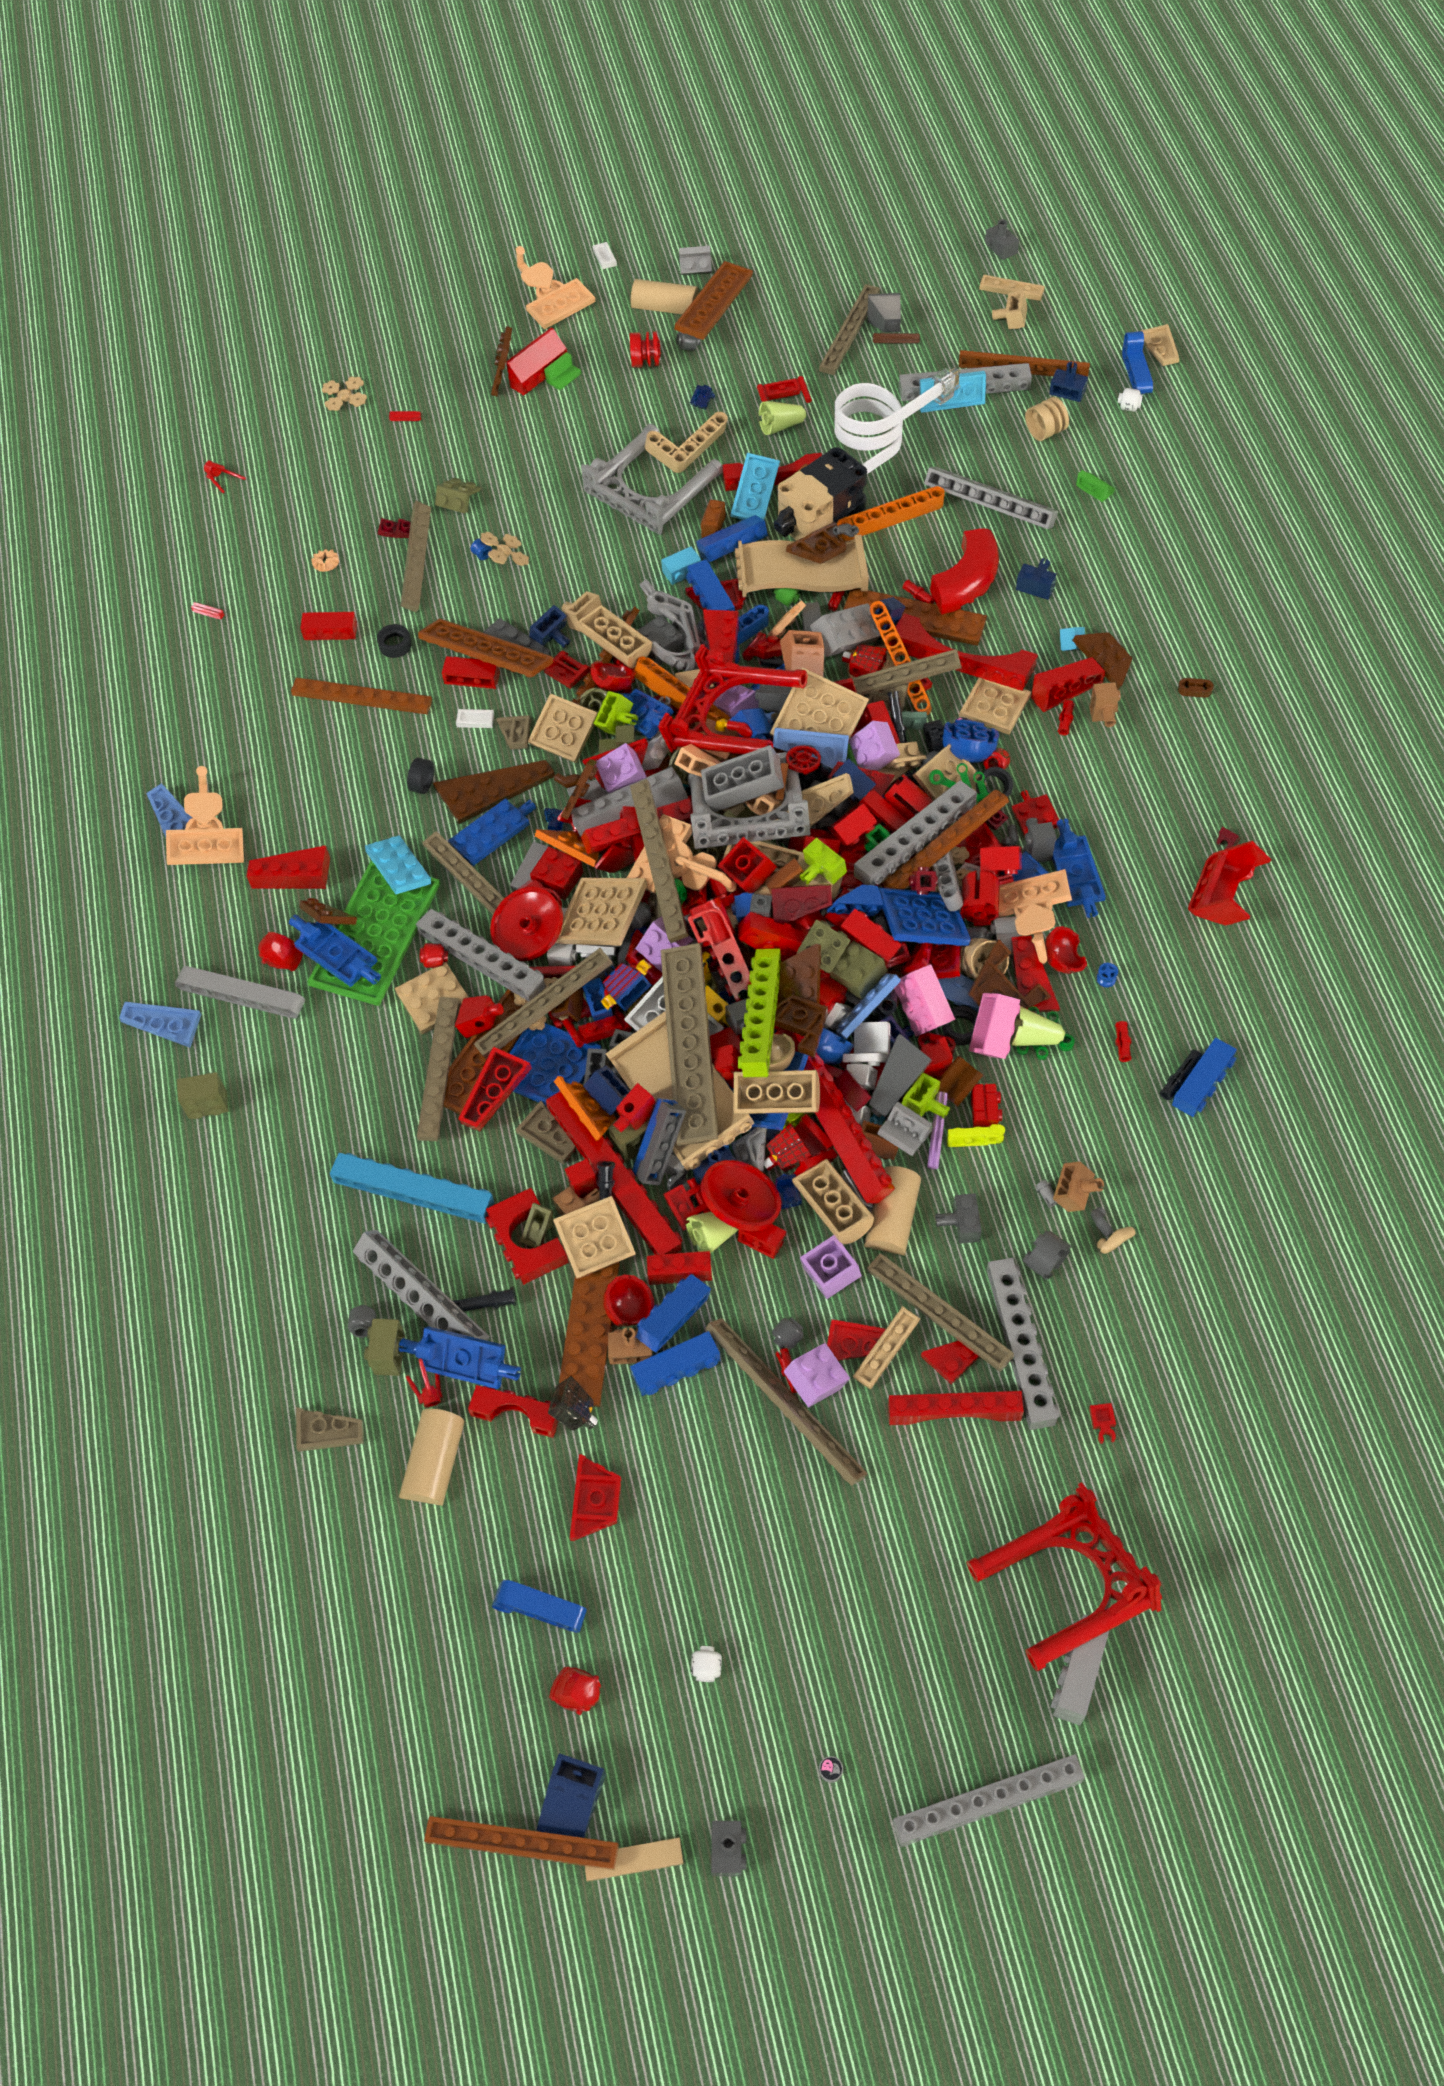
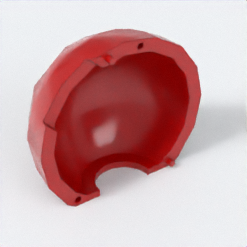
M598 661L590 666L592 680L600 689L607 692L618 693L624 691L633 683L636 676V671L623 663L618 665Z
M1064 926L1055 927L1046 937L1047 962L1058 972L1073 974L1084 970L1087 966V960L1085 956L1080 957L1077 953V946L1080 943L1079 935Z
M624 1274L615 1277L607 1285L603 1295V1307L608 1318L615 1325L620 1327L638 1325L643 1317L647 1318L654 1307V1297L650 1288L643 1280L634 1275Z

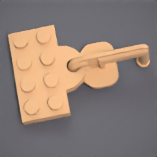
M522 246L516 248L517 267L522 272L521 279L528 286L536 287L537 300L527 304L526 310L544 330L595 302L593 294L577 278L566 284L552 280L553 270L548 264L539 262L528 267L523 259L525 249Z
M199 766L196 769L199 793H190L184 798V810L193 818L187 822L185 830H166L167 865L244 863L242 828L223 829L222 823L215 817L222 811V797L217 793H208L207 768Z
M663 814L659 821L674 878L682 876L684 886L695 891L703 889L709 878L721 882L728 892L735 891L737 888L736 883L723 872L715 869L717 861L712 855L701 852L693 856L691 849L686 845L693 832L692 825ZM644 846L627 878H645L648 884L646 890L656 894Z
M1066 870L1000 885L999 918L1015 914L1017 918L1015 920L1017 933L1024 936L1034 934L1032 942L1035 945L1038 959L1042 964H1045L1047 961L1043 931L1052 929L1056 923L1054 912L1052 911L1053 905L1072 900Z

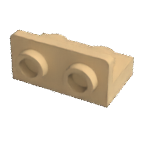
M917 741L899 743L896 745L900 755L888 763L886 767L887 769L894 768L895 770L903 769L905 766L916 768L921 766V762L927 758L926 755L920 756Z

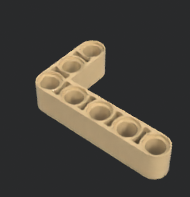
M716 412L679 448L659 432L650 431L646 437L645 450L672 471L681 473L724 433L728 417L723 412Z

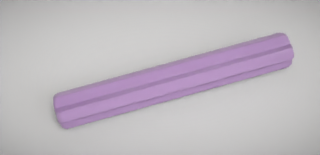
M938 1092L936 1101L946 1105L948 1094L946 1092ZM935 1113L927 1165L930 1169H938L944 1119Z

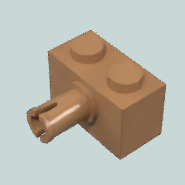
M1115 682L1093 684L1089 705L1092 722L1104 721L1106 727H1112L1116 724L1115 712H1118V701L1121 699L1120 690H1117Z
M1080 1161L1065 1163L1053 1200L1068 1212L1085 1210L1089 1193L1102 1191L1103 1188L1099 1187H1104V1182L1101 1178L1094 1179L1095 1174Z
M569 1186L553 1197L555 1209L563 1216L598 1202V1189L595 1188L585 1197L579 1198Z
M626 1327L623 1330L608 1332V1358L610 1365L636 1364L653 1356V1350L636 1338L638 1329L634 1331L633 1328L629 1327L628 1331Z

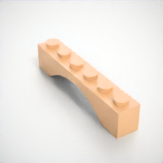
M689 744L681 747L674 764L688 773L702 777V769L722 762L696 746ZM770 792L744 803L752 812L760 816L777 809L782 805L783 800L775 799V795Z

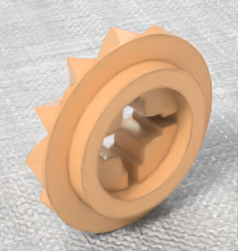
M327 549L324 551L319 550L318 554H314V558L311 559L313 567L321 572L333 570L339 563L338 554L334 553L333 550L328 551Z

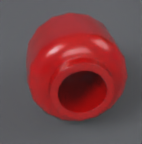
M996 748L991 756L984 761V766L986 769L1000 767L1005 770L1010 764V756L1006 750Z
M426 943L423 948H420L419 962L423 963V966L426 968L443 966V963L448 960V951H444L442 944Z

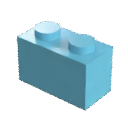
M688 547L662 559V572L673 585L686 579V574H688L687 566L700 562L701 558L692 547Z

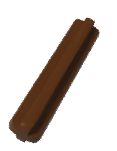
M919 333L873 334V343L920 342Z

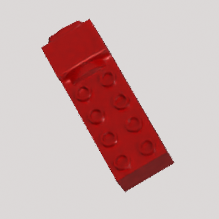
M719 896L689 909L690 916H688V921L698 943L702 942L704 947L712 946L709 948L713 960L718 959L720 964L717 966L721 978H726L728 982L725 984L726 990L730 997L734 996L736 1001L733 1003L744 1000L738 996L741 990L748 991V985L752 983H750V972L733 936L736 932ZM702 916L707 929L702 930L703 936L701 937L693 921ZM731 953L733 960L730 963H725L722 960L724 954ZM735 971L741 973V978L738 981H733L730 978L731 974Z

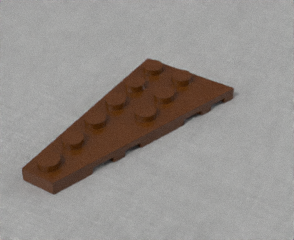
M546 760L433 782V787L457 823L461 824L493 808L505 798L509 800L553 778L555 772Z

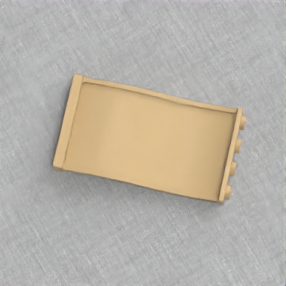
M854 535L853 540L845 541L847 545L846 551L822 564L787 553V545L794 541L767 540L742 544V541H738V548H735L739 590H742L743 597H746L748 592L771 588H792L815 592H836L861 588V591H868L869 576L861 535Z
M665 1011L606 1053L630 1090L639 1083L653 1096L655 1102L657 1098L673 1100ZM713 1064L719 1135L717 1140L678 1146L676 1140L673 1151L687 1171L697 1168L701 1161L708 1157L709 1153L713 1155L714 1150L718 1151L722 1146L729 1145L736 1136L749 1131L754 1124L749 1114L733 1113L734 1093L714 1068Z

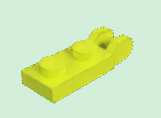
M992 1124L990 1127L948 1129L947 1147L999 1144L1004 1141L1005 1127L999 1124Z

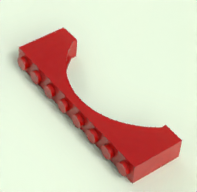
M904 613L895 626L908 656L923 659L954 650L930 636L921 625V618ZM892 640L889 645L895 646L898 641ZM1022 649L1020 652L1000 656H981L957 651L961 668L955 670L1023 691L1035 670L1038 654Z

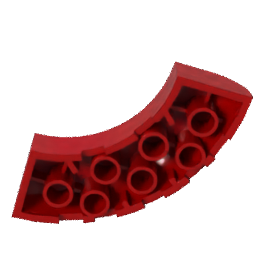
M979 528L964 531L961 546L964 553L962 559L952 568L932 575L930 592L941 615L959 610L967 603L972 604L974 599L985 594L990 584L994 582L999 566V550L991 530Z

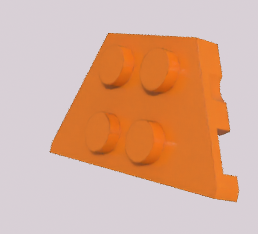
M536 830L535 837L592 867L596 865L599 851L587 855L578 833L574 831Z
M558 1076L554 1083L567 1099L570 1107L580 1117V1121L585 1124L595 1140H599L608 1127L616 1120L614 1114L610 1116L605 1112L600 1104L589 1095L588 1091L583 1087L584 1085L575 1081L571 1084L566 1083L562 1076Z

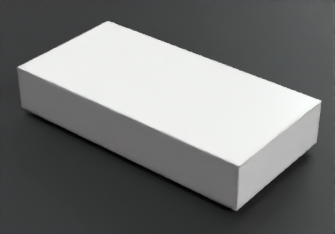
M607 242L593 245L594 254L602 269L617 266L616 259Z
M458 709L456 726L492 728L494 710Z

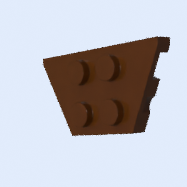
M833 522L787 545L786 552L822 564L845 552L847 545L842 539L841 534L835 535L833 533V527L837 526Z
M1109 632L1074 636L1072 641L1088 658L1093 657L1104 669V676L1111 683L1115 682L1117 690H1119L1123 685L1133 659L1130 654Z
M814 944L780 963L779 1003L791 995H795L819 1004L820 944Z

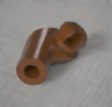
M557 773L554 776V781L565 788H571L576 786L580 775L572 774L565 777Z

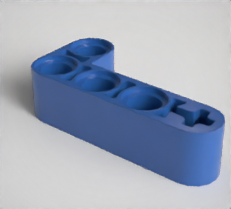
M1143 331L1128 332L1124 336L1122 357L1132 388L1140 390V394L1152 393L1153 381L1143 353Z
M765 605L755 606L739 617L735 664H738L740 661L739 645L768 626L769 610Z
M503 1580L499 1584L492 1604V1608L504 1613H512L514 1611L575 1633H580L587 1611L583 1606L510 1580Z

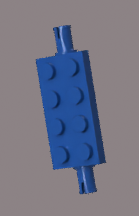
M636 688L632 693L618 692V694L623 695L634 703L630 710L631 714L638 716V721L632 720L637 723L634 729L649 739L658 733L659 722L664 714L669 713L671 716L674 713L669 706Z
M505 798L450 838L448 843L473 867L529 826V820L525 816L536 810V806L529 799L519 808H515Z
M1060 819L1056 823L1060 836L1055 841L1052 860L1056 871L1066 870L1072 898L1071 901H1066L1067 907L1083 905L1086 917L1091 918L1090 913L1092 917L1098 915L1095 902L1105 901L1106 896L1086 835H1075L1071 831L1068 819H1064L1065 823Z
M297 914L293 915L295 919L290 918L289 924L299 930L301 934L300 938L294 943L295 947L349 987H352L362 976L373 985L377 983L375 980H380L381 975L371 969L377 962V958L330 924L319 923L318 921L316 923L306 922Z
M429 1326L424 1328L421 1341L416 1342L402 1338L399 1346H403V1348L399 1347L400 1352L413 1354L419 1359L422 1358L426 1371L495 1389L501 1387L502 1377L517 1381L521 1373L517 1372L521 1371V1367L504 1364L505 1345Z

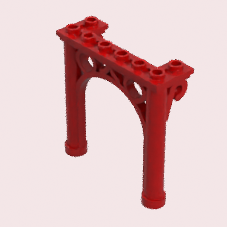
M701 644L694 657L700 671L694 679L693 685L680 706L675 719L669 713H665L659 722L658 728L670 752L677 750L678 747H684L689 744L701 750L747 754L769 745L773 748L771 740L726 736L711 732L706 725L708 711L713 702L722 693L740 684L754 683L803 689L808 679L806 670L796 669L792 671L739 666L738 664L724 661V655L721 652L713 649L708 650V647ZM720 682V685L714 689H709L713 683ZM700 722L695 728L689 729L692 723Z
M1082 1482L1078 1484L1076 1495L1073 1494L1064 1498L1059 1505L1061 1512L1048 1522L979 1558L974 1557L966 1561L968 1570L977 1583L1027 1556L1049 1547H1065L1080 1552L1089 1558L1099 1569L1105 1583V1593L1099 1607L1084 1619L1025 1649L1027 1658L1036 1672L1045 1668L1047 1663L1148 1609L1151 1611L1156 1610L1157 1613L1161 1611V1582L1155 1573L1151 1574L1146 1566L1139 1570L1133 1555L1124 1550L1122 1541L1117 1535L1114 1536L1108 1522L1104 1518L1101 1519L1095 1507L1096 1496ZM1071 1531V1538L1061 1537ZM1080 1532H1088L1093 1537V1540L1089 1543H1082L1076 1541V1536ZM1099 1541L1107 1552H1102L1097 1549ZM1116 1563L1121 1571L1112 1573V1565ZM1124 1581L1127 1585L1123 1588L1122 1593L1112 1589L1113 1583ZM1111 1598L1117 1601L1109 1607Z

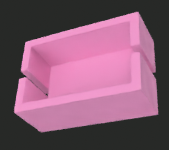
M932 965L913 971L900 978L901 981L894 990L900 999L903 1011L906 1013L911 1029L916 1037L955 1020Z
M983 993L969 1052L994 1058H1006L1010 1051V1038L1015 1031V1018L1020 1012L1019 999L1001 994Z

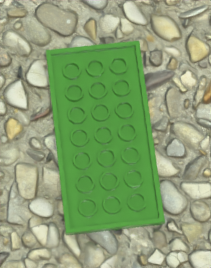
M370 861L344 911L357 917L356 925L337 924L336 929L377 958V962L371 969L379 973L381 978L379 981L375 980L377 983L373 985L362 976L352 987H349L317 963L307 981L308 985L380 1006L418 930L416 923L426 914L441 884L440 880L430 877L431 884L395 894L373 861Z

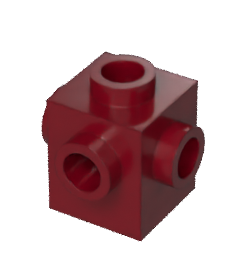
M918 867V871H912V875H909V886H912L911 890L917 891V894L929 895V891H935V887L938 884L936 871H929V867ZM920 877L924 879L923 884H920Z

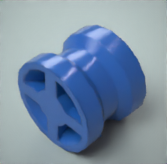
M481 538L472 543L470 549L480 560H486L489 558L488 553L492 550V547L483 543Z
M1112 963L1100 965L1097 974L1098 984L1103 987H1112L1118 976L1117 967Z

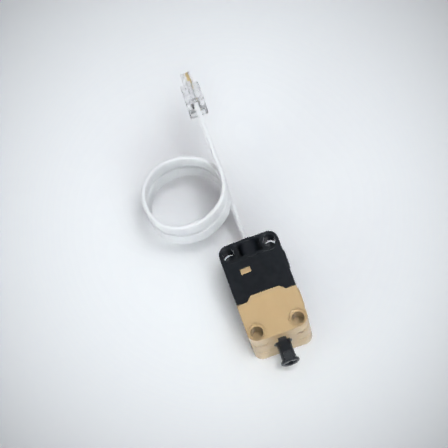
M957 367L951 370L944 368L932 376L934 380L932 388L901 407V404L891 392L875 384L859 383L842 391L835 401L834 430L838 440L850 448L865 451L891 445L863 464L843 449L834 447L778 485V518L773 522L775 530L783 537L790 535L795 540H799L833 522L837 524L842 518L865 511L867 497L863 493V487L867 484V474L892 458L899 451L902 443L903 420L932 400L942 405L954 397V391L960 388L959 377L961 370ZM868 396V397H873V398H876V399H879V400L883 401L884 403H886L887 405H889L892 409H890V408H889L888 406H886L885 404H883V403H881V402H879V401H876V400H872V399H857V400H853V401H851V402H849V403H847V404H845V403H846L847 401L853 399V398H856V397ZM857 412H871L882 416L884 419L862 422L853 420L848 416ZM892 427H894L892 430L888 431L887 433L882 434V435H879V436H875V437H858V436L851 435V434H849V433H847L846 431L843 430V429H845V430H847V431H849V432H851V433L859 434V435H874V434H879V433L885 432V431L891 429Z

